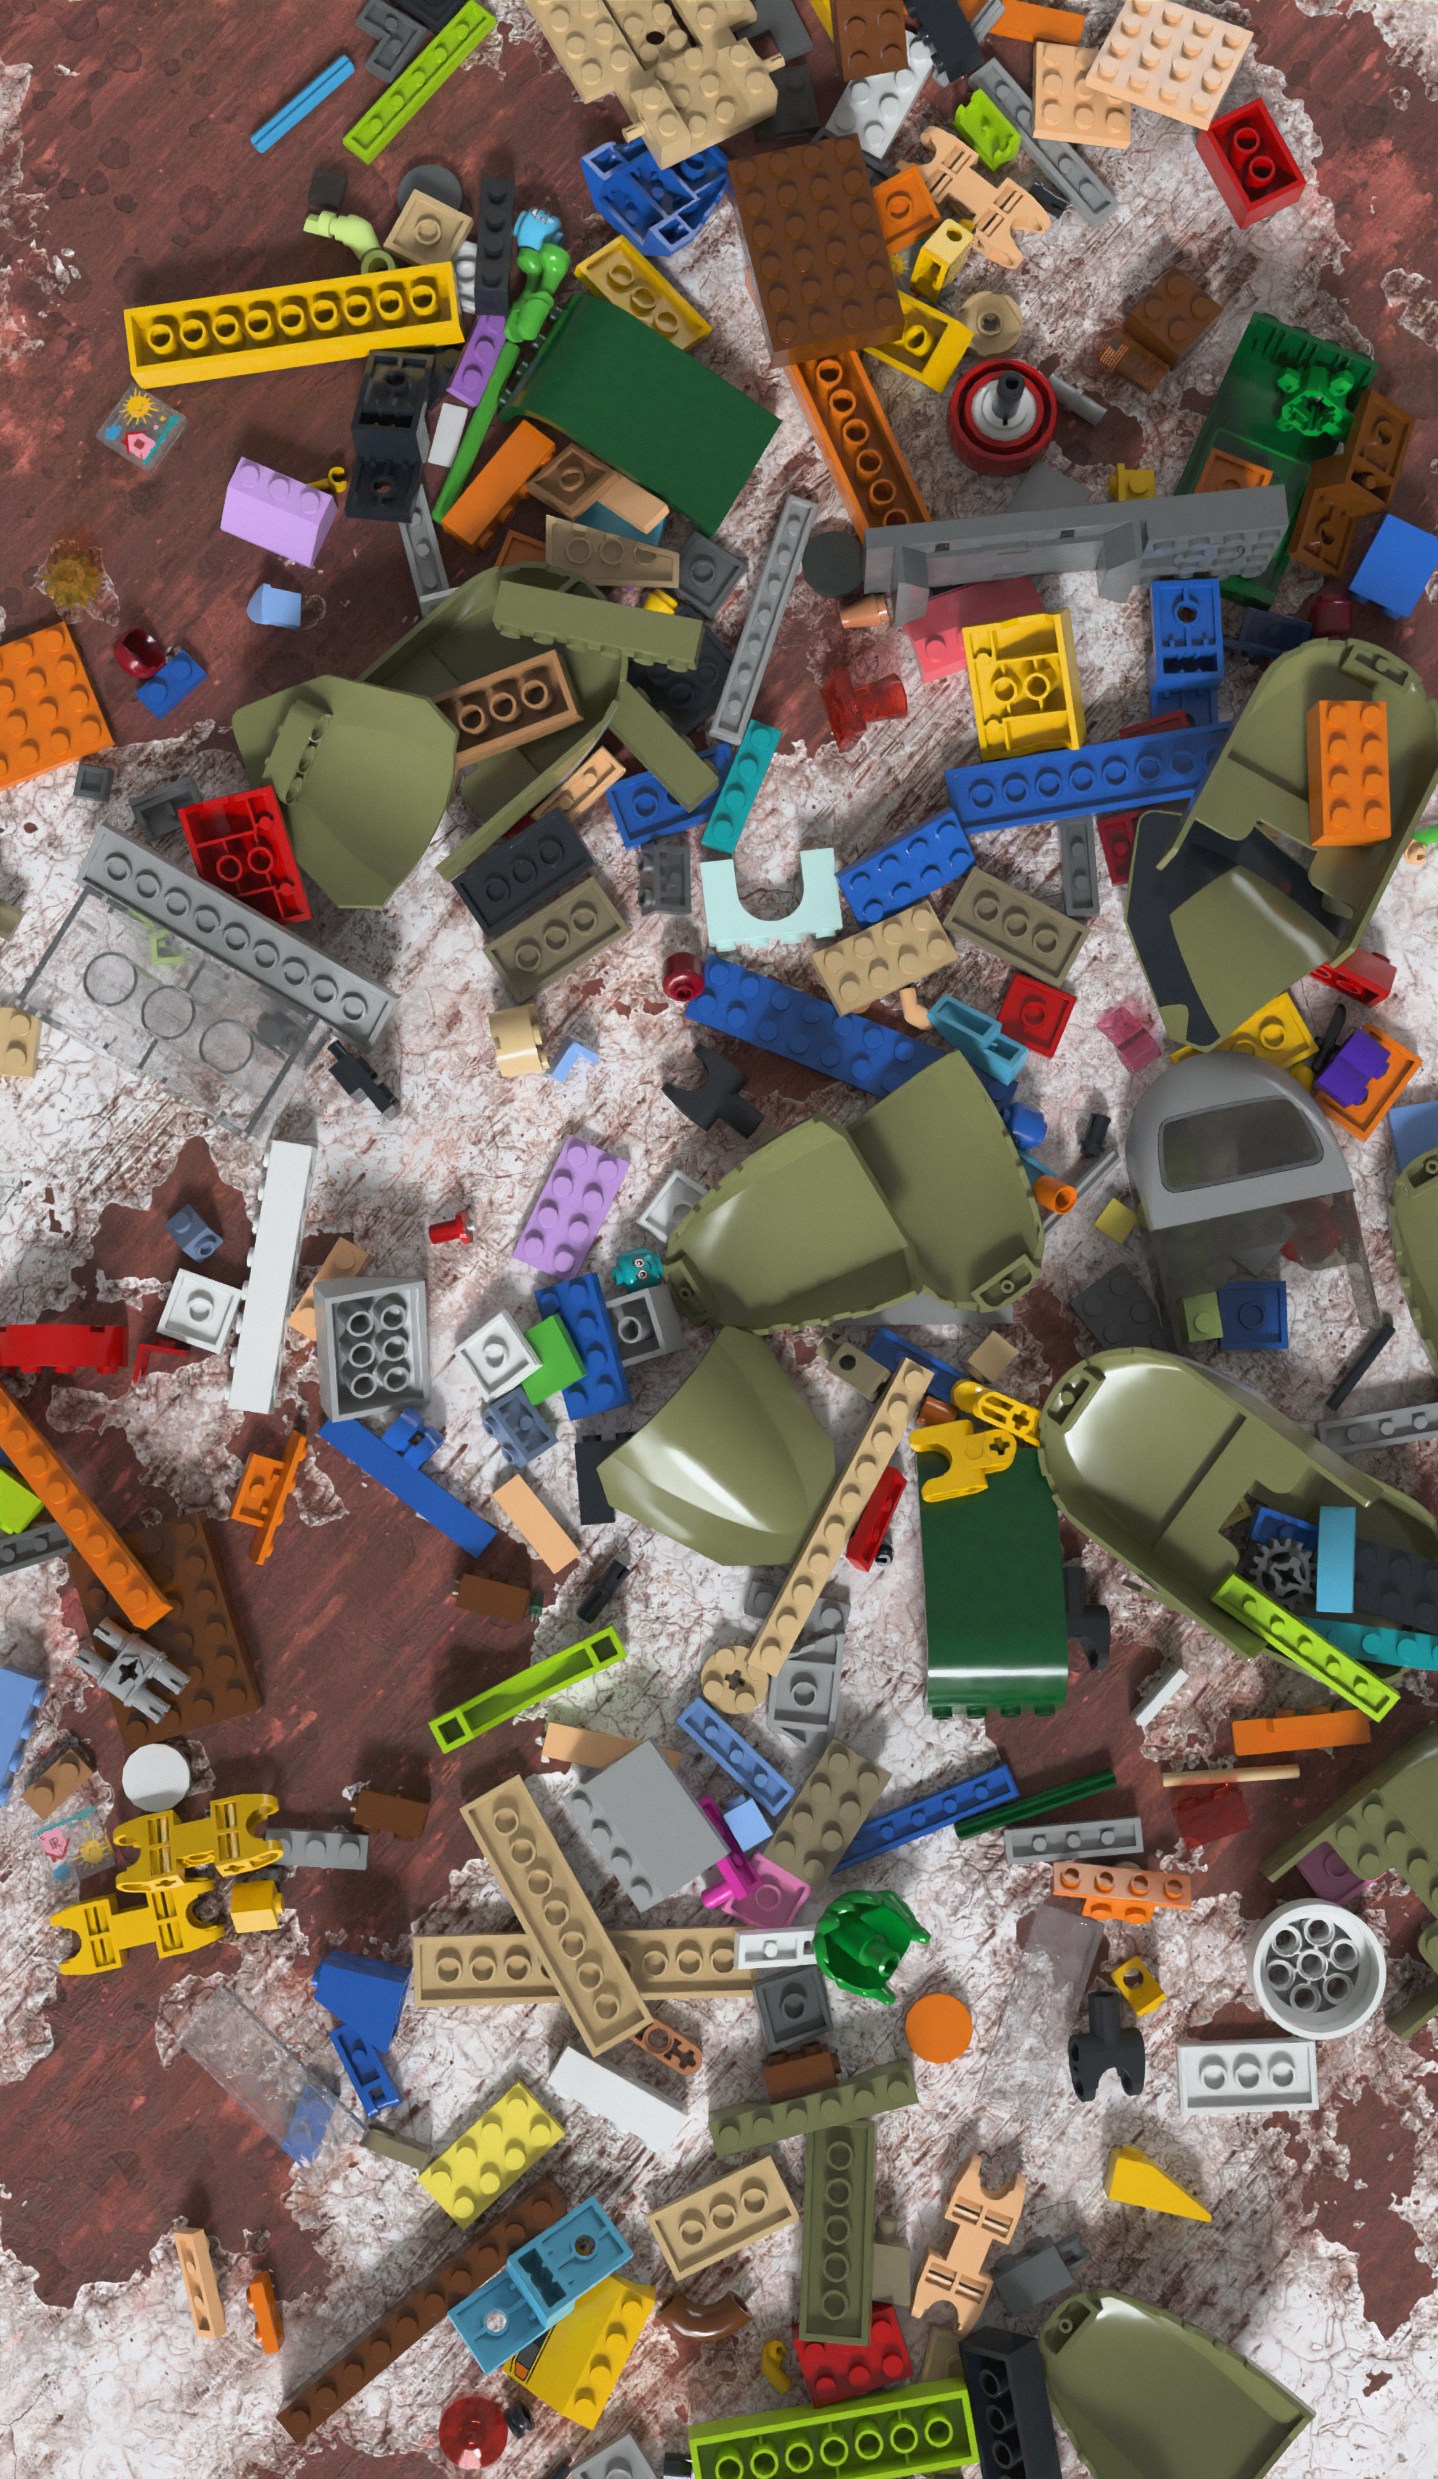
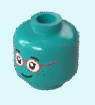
M639 1247L619 1253L616 1257V1266L611 1267V1275L616 1287L621 1286L626 1293L631 1294L645 1288L657 1286L659 1278L663 1277V1267L657 1252H651L647 1247Z

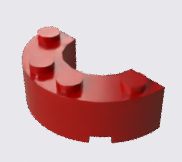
M25 1324L1 1327L0 1325V1374H16V1367H20V1373H41V1367H55L54 1373H76V1367H97V1374H118V1367H128L129 1327Z

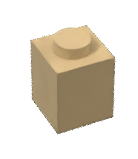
M992 1330L964 1361L970 1366L966 1372L980 1384L985 1380L991 1384L1020 1352L997 1332Z

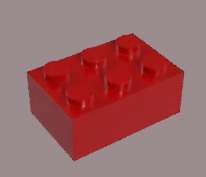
M1261 97L1212 121L1208 131L1200 130L1195 148L1240 230L1298 202L1307 182Z
M872 2301L871 2345L869 2346L799 2340V2323L791 2325L793 2343L814 2409L914 2376L911 2357L893 2304Z

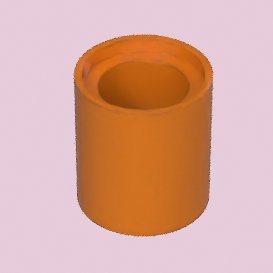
M1050 1175L1041 1176L1032 1188L1036 1203L1061 1215L1070 1212L1077 1201V1192L1074 1187Z
M927 1395L915 1422L924 1427L954 1422L959 1409Z

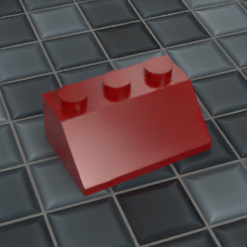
M1359 944L1355 952L1336 968L1331 967L1329 961L1308 974V976L1358 1003L1372 1008L1388 998L1397 968L1389 964L1390 960L1384 955L1376 952L1370 954L1361 949Z

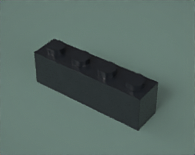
M903 0V5L910 19L912 20L916 17L921 25L916 30L924 47L931 45L934 51L930 58L938 75L944 72L949 83H952L985 63L981 47L957 0Z
M482 177L474 281L476 315L507 317L509 315L516 209L514 179Z

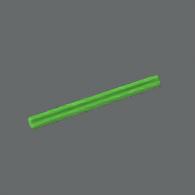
M506 341L503 345L433 508L431 518L438 524L442 525L441 520L460 496L498 406L497 403L503 394L520 354V348L512 342Z

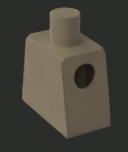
M825 1337L816 1349L815 1354L828 1362L826 1369L830 1374L875 1405L892 1377L891 1372L886 1367L846 1340L839 1346L828 1337ZM853 1360L856 1363L854 1368L846 1370L844 1368L845 1363Z
M878 2215L874 2232L872 2301L910 2307V2247L908 2239L896 2236L897 2218L889 2215Z

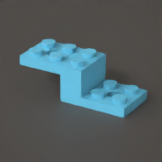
M593 2195L509 2256L504 2271L449 2310L447 2316L484 2374L488 2376L573 2312L575 2301L633 2258L634 2253ZM587 2238L593 2242L595 2249L592 2254L582 2256L576 2252L575 2243L579 2239ZM493 2313L503 2315L506 2320V2326L497 2332L490 2330L486 2325L487 2317Z

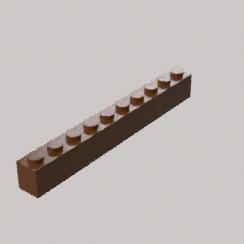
M546 2172L282 2401L275 2418L297 2445L446 2317L449 2310L470 2296L506 2265L509 2256L545 2231L566 2213L569 2202L566 2194Z

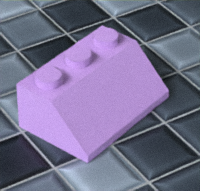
M241 457L227 487L220 528L227 533L311 569L335 519L338 508L333 496Z

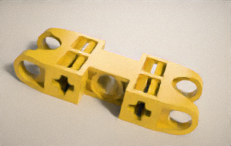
M241 1794L210 1801L211 1818L181 1824V1819L172 1809L140 1816L119 1825L113 1831V1842L120 1846L133 1845L134 1848H141L138 1860L132 1866L127 1867V1871L115 1877L116 1888L125 1892H156L186 1885L185 1868L215 1862V1868L225 1877L256 1870L277 1861L283 1856L282 1842L276 1840L264 1841L263 1838L254 1837L257 1826L262 1821L268 1819V1815L274 1814L279 1810L278 1798L268 1794Z
M185 1877L186 1885L156 1892H146L148 1903L119 1909L116 1893L80 1901L49 1916L52 1927L62 1925L63 1929H72L79 1934L81 1939V1949L77 1955L58 1963L60 1973L64 1975H86L123 1967L129 1961L127 1948L155 1941L160 1959L193 1951L225 1935L224 1925L211 1926V1922L198 1920L193 1913L192 1906L194 1899L198 1898L199 1894L216 1888L214 1878Z

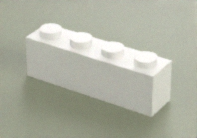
M571 2038L568 2039L547 2079V2083L551 2085L550 2089L556 2095L564 2099H568L569 2096L581 2103L580 2107L585 2112L595 2117H598L600 2114L611 2120L610 2125L623 2134L633 2133L641 2138L640 2142L642 2145L654 2152H658L660 2149L668 2153L688 2117L687 2106L604 2057L597 2055L593 2058L587 2047Z

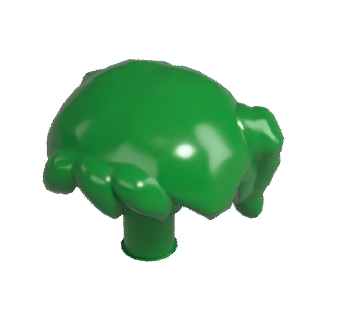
M851 1890L841 1894L826 1907L817 1921L812 1939V1947L818 1966L829 1979L835 1980L840 1989L865 1998L877 1999L885 2005H892L895 2002L896 1996L886 1982L894 1974L910 1942L914 1941L925 1945L930 1942L931 1935L920 1925L909 1905L895 1891Z

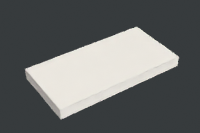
M1287 2037L1176 2042L1179 2112L1181 2115L1319 2110L1315 2039Z

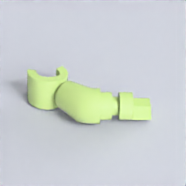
M324 210L320 216L310 214L306 218L303 231L332 238L335 235V239L342 241L344 246L350 247L362 262L361 274L374 273L380 268H388V270L399 269L393 258L381 250L372 225L365 219L353 214H349L348 217L340 215L337 218L335 213Z

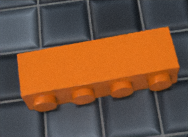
M523 420L443 517L441 523L444 532L474 556H476L480 549L486 550L495 538L494 532L501 524L506 525L512 519L516 511V505L522 498L526 500L531 496L526 484L557 457L555 443L526 420Z

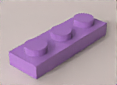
M477 315L446 387L447 392L473 408L481 400L506 341L504 325L507 316Z

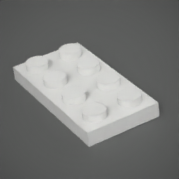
M905 30L908 69L850 80L825 126L826 129L837 136L857 132L862 152L882 164L934 67L930 58L934 54L931 45L924 47L920 37Z

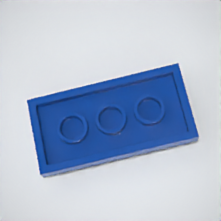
M728 742L696 753L702 761L706 758L716 767L719 772L717 775L719 787L691 813H688L649 771L615 782L604 792L626 852L710 821L735 760Z
M948 806L834 873V876L859 928L863 931L893 916L978 864L954 810Z
M597 1272L534 1291L542 1321L552 1315H560L588 1372V1375L562 1390L570 1421L632 1404L633 1399Z

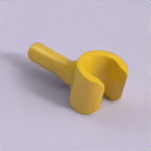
M334 467L329 471L328 478L306 485L318 490L330 488L336 493H341L346 489L347 481L335 482L333 479L343 476L345 470L341 467Z

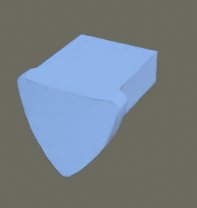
M263 583L253 594L246 613L255 623L270 624L295 630L300 627L301 594L271 588L270 584Z
M566 1038L551 1061L550 1069H546L544 1074L554 1081L563 1083L578 1057L595 1066L601 1057L574 1039Z

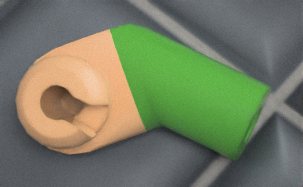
M1438 824L1413 832L1404 851V857L1408 863L1414 865L1424 863L1427 858L1424 855L1428 844L1438 842Z

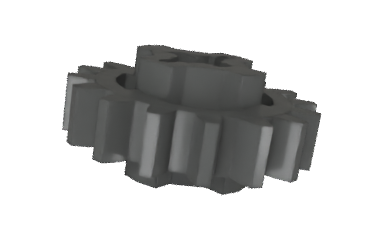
M1280 1536L1279 1540L1268 1537L1267 1547L1257 1543L1255 1545L1258 1552L1257 1555L1248 1554L1246 1556L1252 1564L1251 1567H1243L1242 1571L1250 1574V1578L1246 1579L1285 1609L1292 1612L1295 1608L1294 1602L1305 1605L1306 1601L1303 1595L1305 1593L1314 1594L1315 1591L1309 1585L1310 1582L1317 1581V1577L1311 1575V1570L1317 1568L1318 1564L1308 1561L1313 1553L1310 1550L1302 1549L1303 1543L1296 1540L1291 1541L1290 1538ZM1274 1568L1278 1569L1281 1573H1283V1576H1285L1288 1580L1282 1579L1281 1576H1279V1573L1274 1571Z

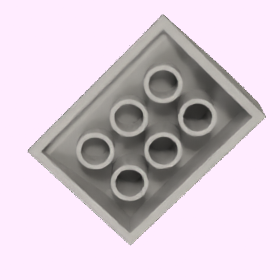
M342 1277L313 1282L321 1407L330 1420L335 1423L429 1404L430 1382L425 1280L423 1278Z
M652 1736L581 1781L562 1798L641 1913L672 1895L731 1852L729 1846Z

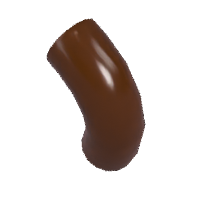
M676 2290L661 2304L655 2317L681 2338L704 2343L729 2337L744 2327L753 2318V2315L745 2302L731 2290L715 2303L706 2305L694 2303L680 2290Z

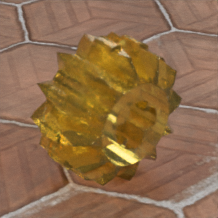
M71 551L68 559H65L62 554H57L59 562L56 565L47 562V567L51 573L42 575L44 582L48 584L45 587L46 594L49 597H53V602L57 606L61 607L65 604L68 610L73 611L76 604L79 603L82 608L87 609V602L85 600L88 597L92 600H97V595L93 590L101 588V582L96 578L99 575V570L96 566L91 565V561L87 556L79 558L76 552ZM74 578L76 582L71 585L69 580Z

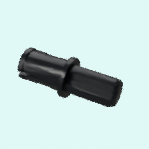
M613 1559L611 1565L599 1581L592 1583L594 1588L576 1610L578 1617L586 1623H593L608 1601L615 1599L614 1593L631 1571L616 1559Z

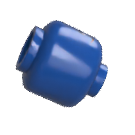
M1014 1102L1007 1109L1002 1108L999 1111L1015 1148L1027 1151L1033 1146L1038 1147L1042 1143L1048 1127L1047 1123L1044 1122L1042 1112L1021 1102Z

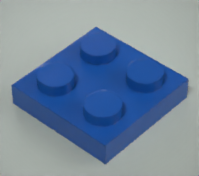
M1286 1281L1216 1283V1294L1223 1337L1218 1338V1350L1288 1349Z

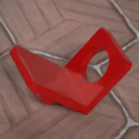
M156 1339L155 1345L139 1343L133 1382L145 1383L151 1350L189 1357L191 1352L175 1349L176 1342Z

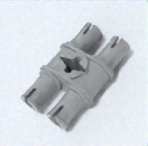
M106 1616L100 1622V1628H96L93 1635L99 1637L118 1651L116 1660L110 1663L92 1650L90 1646L85 1645L78 1653L80 1656H76L73 1663L96 1678L98 1687L100 1689L104 1687L122 1700L125 1707H136L158 1724L171 1705L147 1690V1681L154 1677L175 1692L176 1695H179L186 1687L185 1683L188 1684L191 1676L186 1675L168 1662L166 1653L164 1651L160 1653L142 1640L139 1633H128ZM138 1660L134 1670L136 1675L126 1680L130 1670L128 1665Z

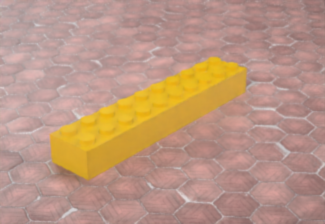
M451 261L124 310L131 375L142 390L367 357L370 350L401 352L465 342L458 281Z

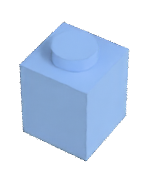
M740 1793L725 1803L727 1808L722 1810L723 1817L743 1852L773 1835L772 1827L756 1799L751 1794L745 1797L743 1793Z

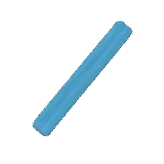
M341 55L250 136V141L258 152L264 153L354 73V65L348 57Z

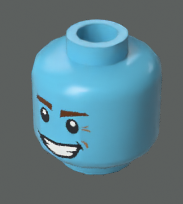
M537 207L531 208L528 212L523 211L519 215L514 227L513 234L517 237L519 248H530L539 252L542 244L550 243L562 247L565 239V234L561 233L562 225L560 219Z

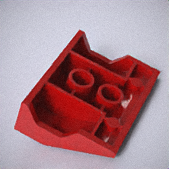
M273 785L220 796L177 810L199 877L282 926L314 917Z

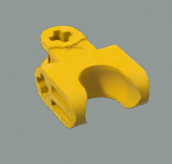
M960 1379L953 1385L950 1392V1402L954 1407L1040 1447V1428L1038 1426L1042 1413L1041 1410L1015 1401L969 1379Z
M959 1420L914 1430L908 1437L911 1448L916 1452L936 1451L945 1455L950 1463V1469L944 1475L932 1478L924 1484L921 1493L923 1499L927 1502L965 1496L987 1489L988 1484L985 1474L1007 1469L1012 1464L1017 1449L1016 1440L1010 1432L1003 1429H994L975 1434L971 1420ZM998 1445L1000 1450H1004V1454L998 1455L996 1450H992L993 1446Z

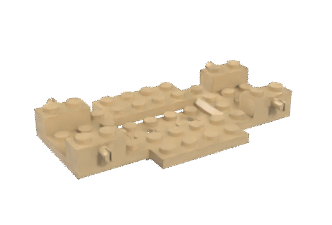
M524 0L584 104H588L614 91L633 122L632 125L622 129L624 139L629 143L641 136L661 171L776 115L778 90L769 77V73L785 66L783 56L778 52L762 60L756 55L746 37L737 41L733 35V32L757 21V11L750 0H671L697 43V46L694 48L690 46L686 33L680 29L672 15L670 6L665 4L664 0ZM657 31L662 33L665 38L664 41L659 45L649 43L646 37L650 32Z

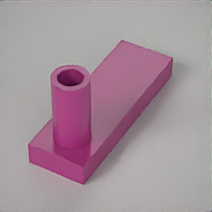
M709 1795L698 1801V1804L731 1849L727 1856L715 1863L723 1878L701 1892V1899L704 1905L709 1909H714L734 1895L740 1901L764 1884Z

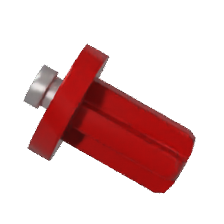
M462 1210L456 1212L455 1219L430 1225L428 1234L433 1244L461 1239L462 1243L468 1244L473 1242V1231L477 1230L475 1220H470L467 1212Z

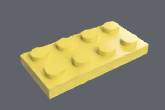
M519 2079L418 2175L417 2180L464 2231L565 2135L566 2130Z

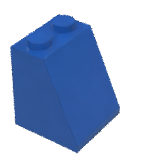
M1383 513L1347 585V588L1353 591L1350 597L1367 606L1372 600L1383 606L1380 612L1396 620L1399 619L1400 615L1409 618L1438 564V537L1391 514Z
M333 1949L328 1957L322 1958L320 1965H317L311 1982V1986L317 1987L314 1999L380 2052L388 2053L397 2034L413 1968Z

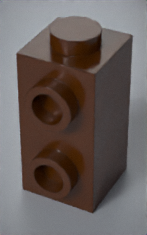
M474 1567L473 1572L466 1571L463 1574V1578H456L452 1591V1597L457 1598L455 1607L518 1624L524 1622L532 1588L525 1587V1580L507 1576L506 1581L492 1578L494 1572Z
M365 1784L361 1788L360 1793L354 1792L350 1812L355 1813L353 1823L361 1825L360 1830L364 1832L380 1834L381 1830L394 1833L393 1837L396 1839L413 1842L414 1838L420 1839L424 1833L432 1799Z
M813 2041L801 2045V2050L787 2053V2050H778L769 2053L767 2059L761 2060L770 2103L838 2086L836 2074L842 2073L837 2052L830 2054L828 2043L821 2045L820 2041Z

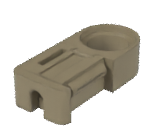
M377 2124L367 2125L361 2144L368 2150L419 2170L425 2169L433 2146L430 2144H423L400 2135L397 2131Z

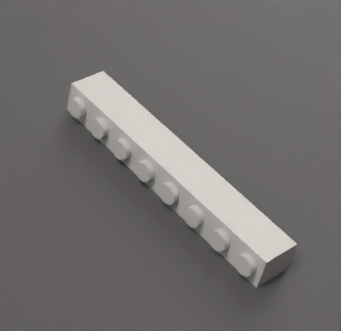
M272 1140L271 1148L267 1147L265 1151L264 1167L268 1168L266 1181L262 1180L260 1182L258 1190V1200L262 1201L260 1214H255L252 1228L253 1234H257L255 1247H250L247 1256V1267H251L249 1281H244L241 1299L246 1301L244 1314L240 1313L236 1322V1333L240 1334L238 1347L233 1348L230 1359V1366L235 1367L233 1380H228L225 1389V1400L229 1401L228 1408L263 1414H274L289 1327L286 1323L291 1315L318 1149L313 1146Z

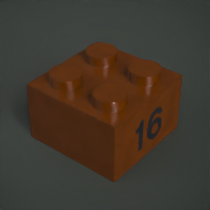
M1174 265L1130 312L1124 330L1166 368L1173 372L1216 327L1224 309Z

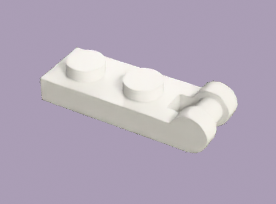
M817 1923L801 1927L735 1931L733 1965L739 1970L817 1964L812 1947V1939ZM804 1941H809V1947L804 1950Z

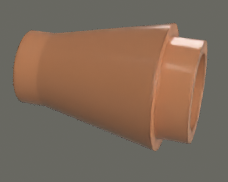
M875 593L839 610L844 629L883 626L882 622L890 620L884 594L875 596Z

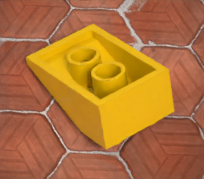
M897 289L905 320L902 340L861 350L942 395L975 333L958 320Z

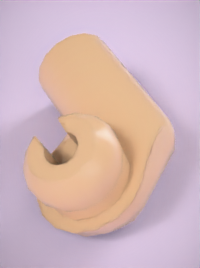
M907 988L900 990L899 994L905 1020L920 1030L935 1028L927 1018L929 1010L918 1004L916 989Z

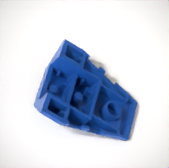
M640 136L629 143L616 145L614 141L604 143L583 156L580 164L595 209L620 235L623 234L642 255L670 257L693 242L727 192L726 168L727 161L731 160L716 145H713L661 171Z

